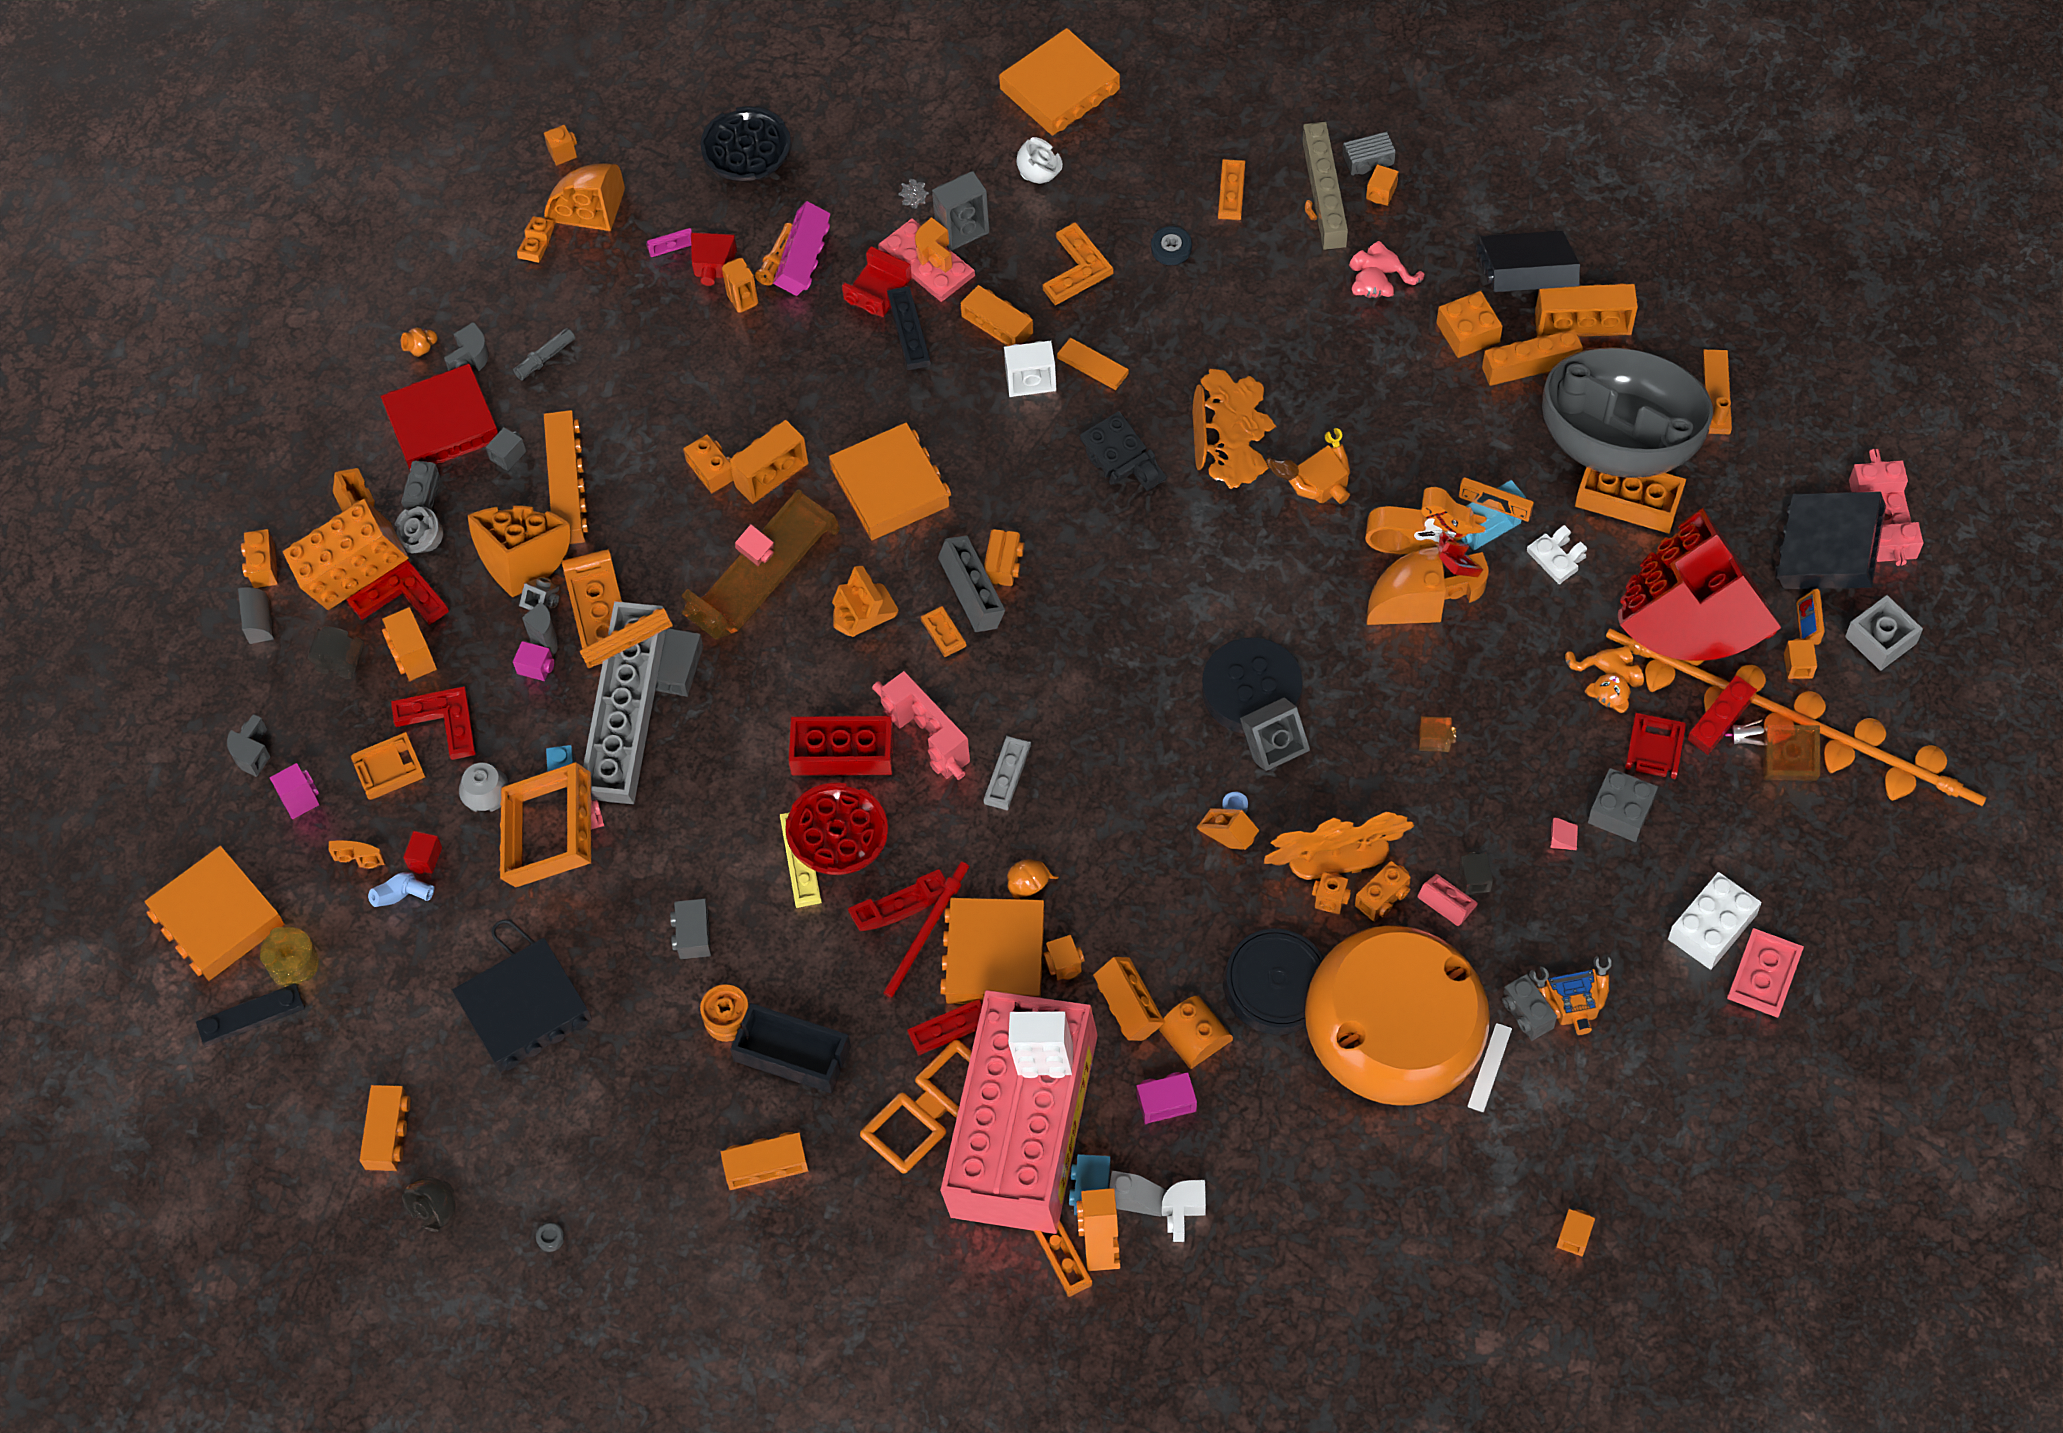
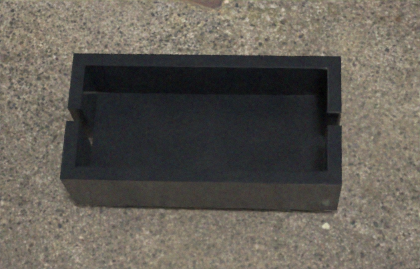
M750 1003L741 1023L743 1029L739 1028L730 1048L734 1062L832 1094L841 1073L839 1067L843 1068L851 1049L849 1035Z

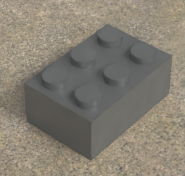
M973 171L960 175L958 178L946 184H941L932 190L935 220L948 229L949 245L946 246L952 251L989 233L986 189Z

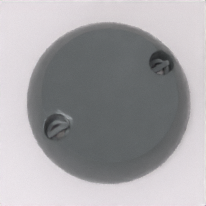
M1596 348L1568 356L1551 370L1543 390V417L1550 434L1558 446L1582 465L1600 473L1617 477L1642 478L1667 473L1682 465L1702 447L1708 435L1713 417V406L1709 394L1691 373L1663 357L1634 349Z

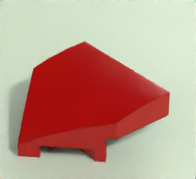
M1442 531L1439 538V558L1444 565L1455 575L1478 578L1483 569L1465 555L1469 545L1457 543L1449 534Z

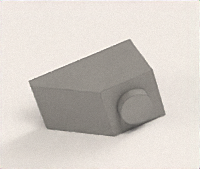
M1112 1171L1109 1189L1114 1188L1116 1209L1161 1217L1162 1201L1166 1189L1139 1175Z

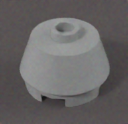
M416 506V508L409 511L405 509L396 519L397 536L405 551L410 553L429 552L440 544L443 537V527L434 512L429 508Z
M477 763L470 766L464 772L459 785V796L462 802L475 812L477 810H490L492 812L501 807V788L508 786L509 782L506 775L498 768L487 763Z

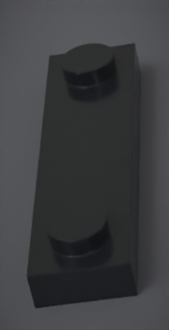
M910 286L887 290V297L907 370L931 366Z
M296 983L198 1020L196 1025L202 1044L206 1048L304 1010L305 1007Z

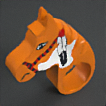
M1430 487L1424 490L1421 510L1393 506L1379 507L1372 510L1368 516L1365 539L1368 545L1375 550L1392 554H1409L1424 548L1439 547V538L1442 531L1449 534L1454 541L1462 539L1467 534L1485 532L1486 528L1479 524L1486 522L1487 518L1474 514L1471 507L1468 508L1456 503L1444 489Z

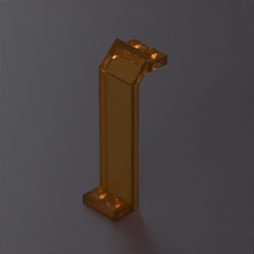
M798 489L761 531L762 534L774 542V548L772 549L774 554L768 562L764 563L762 561L757 566L741 553L702 598H699L687 589L681 595L686 603L681 613L716 640L738 631L823 533L829 531L834 536L841 528L834 514L826 511Z

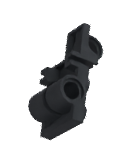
M1120 411L1080 434V440L1086 447L1088 458L1096 468H1102L1105 472V478L1111 476L1110 484L1115 485L1134 473L1146 491H1149L1167 479V476L1158 466L1153 451L1149 449L1146 452L1147 447Z

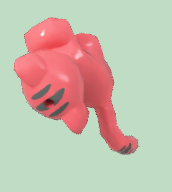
M1380 241L1370 246L1367 253L1363 250L1353 256L1349 264L1352 270L1361 271L1356 275V280L1353 283V294L1364 295L1368 298H1378L1382 295L1387 297L1393 296V286L1388 282L1384 273H1394L1397 271L1404 283L1411 285L1420 283L1425 277L1422 271L1417 272L1414 276L1409 275L1407 269L1401 264L1399 257L1394 252L1388 250Z

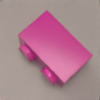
M297 763L269 777L292 819L319 805L315 797L319 792L306 769L301 771Z
M1176 1072L1160 1080L1147 1079L1136 1087V1095L1145 1124L1196 1112L1197 1100L1188 1073L1181 1074Z

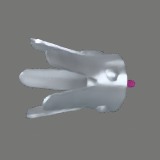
M1762 719L1745 725H1732V733L1725 734V736H1732L1733 744L1764 745V742L1759 739L1745 737L1764 732V728L1761 726H1750L1762 722Z

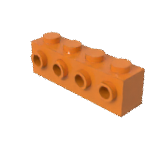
M1575 329L1560 331L1553 335L1538 336L1532 340L1517 341L1511 345L1492 347L1489 350H1485L1482 368L1489 386L1550 372L1566 357L1581 352L1583 347Z

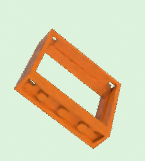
M575 762L501 788L500 879L514 887H519L591 863V772ZM567 787V852L522 867L523 801Z

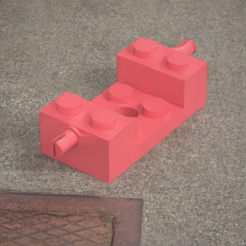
M1872 449L1869 451L1871 463L1854 464L1849 479L1851 491L1881 492L1886 504L1885 514L1890 519L1883 522L1877 562L1895 560L1897 566L1900 563L1902 566L1907 563L1906 559H1917L1923 546L1919 523L1911 522L1904 494L1908 482L1903 460L1881 461L1879 449Z
M905 671L884 686L880 681L876 682L872 688L881 697V703L884 708L883 715L892 716V723L894 722L899 729L913 719L921 729L926 728L930 733L928 753L931 758L929 763L932 769L937 774L941 773L946 779L952 775L957 780L962 779L966 774L962 768L970 762L968 738Z

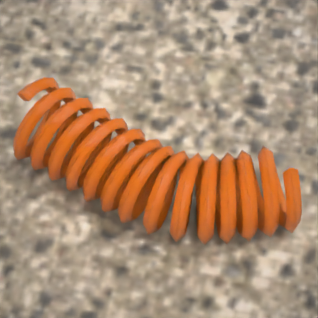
M1306 201L1305 211L1310 219L1315 221L1317 216L1312 210L1313 203Z

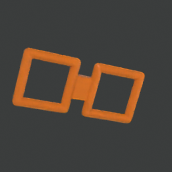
M953 1040L916 1076V1084L925 1091L919 1099L914 1102L905 1093H899L860 1131V1137L901 1173H907L945 1136L946 1129L937 1120L946 1111L957 1118L959 1106L928 1079L956 1052L970 1062L972 1051L960 1040ZM902 1105L932 1131L905 1160H902L873 1134Z

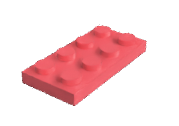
M912 218L879 243V250L911 265L912 278L940 302H943L975 276V270L947 247L945 249L951 253L952 268L947 273L940 268L934 267L930 261L922 265L917 258L915 235L921 225Z

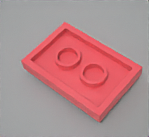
M1753 928L1727 999L1778 1018L1804 946Z

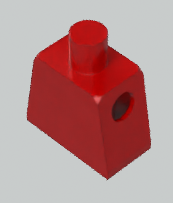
M691 233L694 275L701 277L702 284L711 286L714 284L715 278H724L722 272L723 265L734 260L737 252L735 235Z

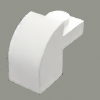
M1205 1180L1181 1181L1171 1186L1165 1193L1162 1201V1216H1167L1168 1233H1173V1242H1184V1216L1205 1215Z

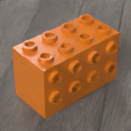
M365 499L354 503L349 509L334 516L329 522L314 529L309 535L294 542L290 547L282 551L300 588L327 610H330L409 558L391 522Z

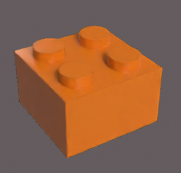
M1481 291L1438 308L1437 325L1457 358L1500 342L1502 324Z
M410 607L382 618L386 627L381 629L401 674L406 673L409 681H412L437 670Z

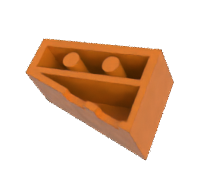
M1112 1188L1081 1191L1082 1201H1076L1079 1236H1084L1087 1271L1120 1269L1115 1190Z

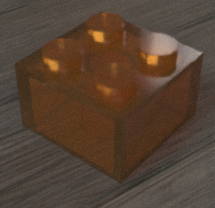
M1767 725L1764 730V780L1817 781L1820 777V725Z

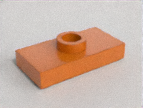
M943 606L921 616L922 623L944 657L966 647L965 640Z

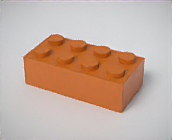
M1595 284L1590 286L1539 289L1535 310L1537 337L1549 336L1560 331L1574 329L1578 337L1631 335L1638 308L1635 284Z
M1586 467L1578 490L1575 507L1670 534L1686 479L1667 473L1642 478H1625L1600 473Z

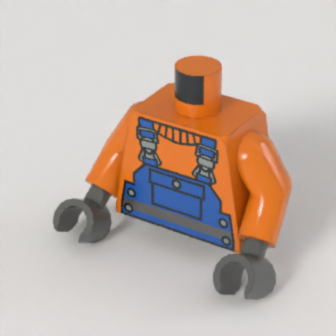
M1596 956L1594 958V965L1598 968L1597 973H1595V969L1548 978V971L1543 967H1540L1542 975L1539 979H1537L1534 970H1531L1529 973L1530 979L1537 983V989L1557 1015L1556 1019L1559 1024L1567 1025L1574 1023L1578 1035H1584L1592 1031L1589 1020L1597 1018L1599 1010L1605 1005L1609 993V973L1606 970L1612 964L1608 956H1606V964L1602 967L1599 966V957Z

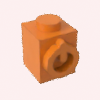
M1071 935L1046 943L1047 951L1043 952L1042 955L1050 976L1055 975L1057 980L1063 978L1068 980L1082 972L1081 963L1085 962L1081 948L1075 947Z

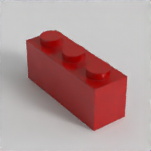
M1736 675L1690 731L1688 741L1709 755L1755 698L1757 689Z

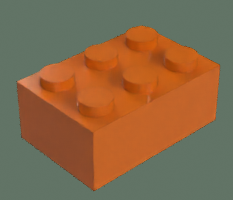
M787 420L773 426L768 433L761 438L755 439L750 446L743 451L737 452L729 460L735 487L752 504L808 464L804 437Z

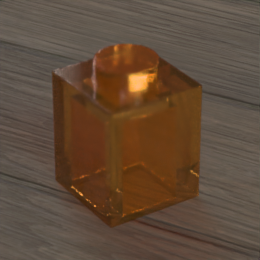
M1421 716L1419 751L1449 752L1451 743L1456 742V728L1452 727V718Z

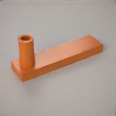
M1704 349L1702 354L1704 388L1708 392L1713 406V417L1708 434H1730L1732 425L1728 350Z

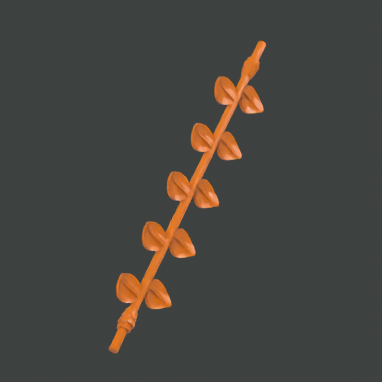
M1611 628L1607 632V638L1624 646L1627 645L1630 651L1633 652L1632 654L1655 659L1650 661L1645 669L1646 685L1651 692L1670 685L1675 679L1674 668L1713 685L1706 691L1704 696V707L1707 712L1730 683L1696 667L1704 661L1670 658L1647 649L1633 638ZM1745 665L1736 673V675L1756 688L1757 692L1766 683L1763 671L1755 665ZM1807 691L1801 693L1795 700L1794 711L1758 694L1755 695L1751 702L1774 712L1766 717L1763 726L1765 739L1770 746L1792 736L1795 728L1793 721L1834 739L1829 741L1824 749V761L1830 773L1851 765L1855 759L1854 749L1894 766L1887 772L1885 777L1886 793L1892 801L1910 794L1915 789V776L1934 784L1948 796H1961L1983 806L1987 798L1963 787V783L1958 782V779L1936 775L1942 772L1947 765L1945 753L1937 746L1928 745L1922 747L1915 757L1914 765L1876 748L1886 737L1884 726L1876 719L1867 718L1861 720L1855 728L1854 737L1816 721V719L1824 714L1826 708L1823 698L1816 692Z

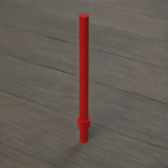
M960 862L952 877H948L943 886L944 891L884 990L883 994L887 997L892 998L951 897L959 891L962 886L960 882L969 869L968 864Z

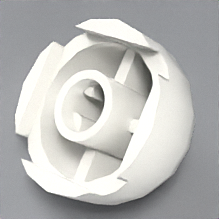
M1032 137L1019 149L1016 162L1024 179L1041 184L1049 182L1062 170L1063 163L1058 153L1054 155L1051 151L1053 147L1048 142Z

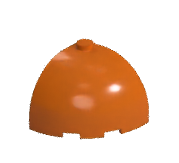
M610 163L591 164L567 174L559 181L550 194L545 208V219L554 220L555 223L611 231L625 190L619 166Z
M513 506V509L498 510V507H493L468 515L471 536L482 562L495 581L511 597L521 594L525 583L538 577L548 578L558 568L567 553L570 543V525L564 519L551 512L546 511L544 514L533 511V507Z
M1429 547L1411 552L1395 561L1385 570L1376 582L1369 599L1367 625L1441 622L1446 591L1443 563L1439 558V547Z

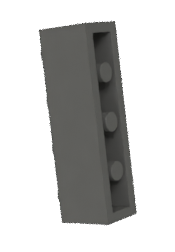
M968 536L945 539L938 559L975 632L997 629L1005 609Z

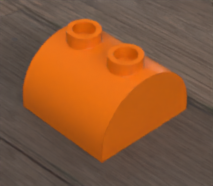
M1200 996L1190 997L1174 1007L1163 1018L1165 1023L1159 1027V1031L1190 1069L1233 1041V1036Z

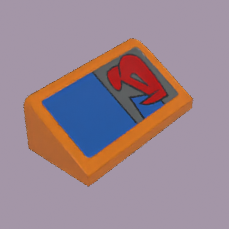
M1814 589L1799 599L1796 605L1800 638L1813 640L1814 645H1819L1825 631L1819 589Z

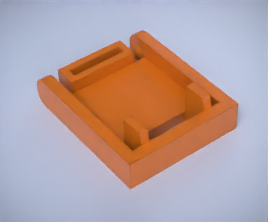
M406 732L351 755L352 762L369 800L425 778ZM408 750L413 762L403 765L399 753Z

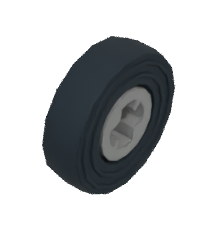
M1169 226L1159 229L1151 240L1152 255L1157 261L1165 265H1178L1185 262L1192 251L1191 237L1185 230L1179 227Z

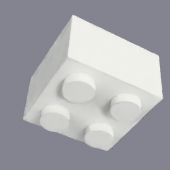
M1037 341L1035 343L1014 344L1004 347L1009 397L1056 391L1055 361L1051 341Z

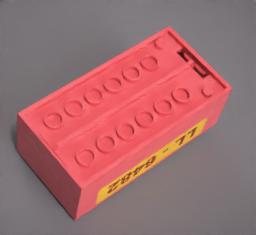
M985 991L940 1190L951 1218L1057 1234L1098 1036L1091 1005ZM1010 1012H1065L1073 1042L1072 1075H1065L1062 1078H1053L1049 1075L1026 1078L1017 1074L1008 1043Z

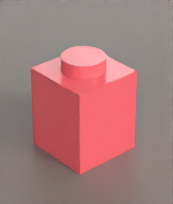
M752 525L735 542V548L757 566L762 561L764 563L768 562L774 554V551H772L774 542Z

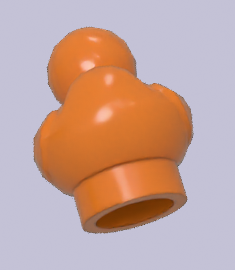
M418 327L412 328L409 332L402 334L401 347L403 351H410L414 356L419 357L430 350L431 345L437 342L438 337L433 330H422Z

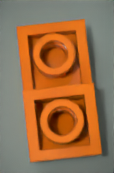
M532 217L525 229V239L517 250L518 258L540 262L550 241L555 225L554 220Z
M329 841V852L334 861L349 862L352 859H356L359 867L368 869L385 865V859L380 849L356 841Z

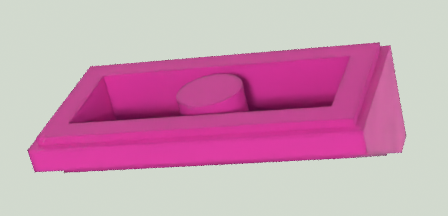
M691 228L648 240L646 244L650 256L655 257L691 246Z

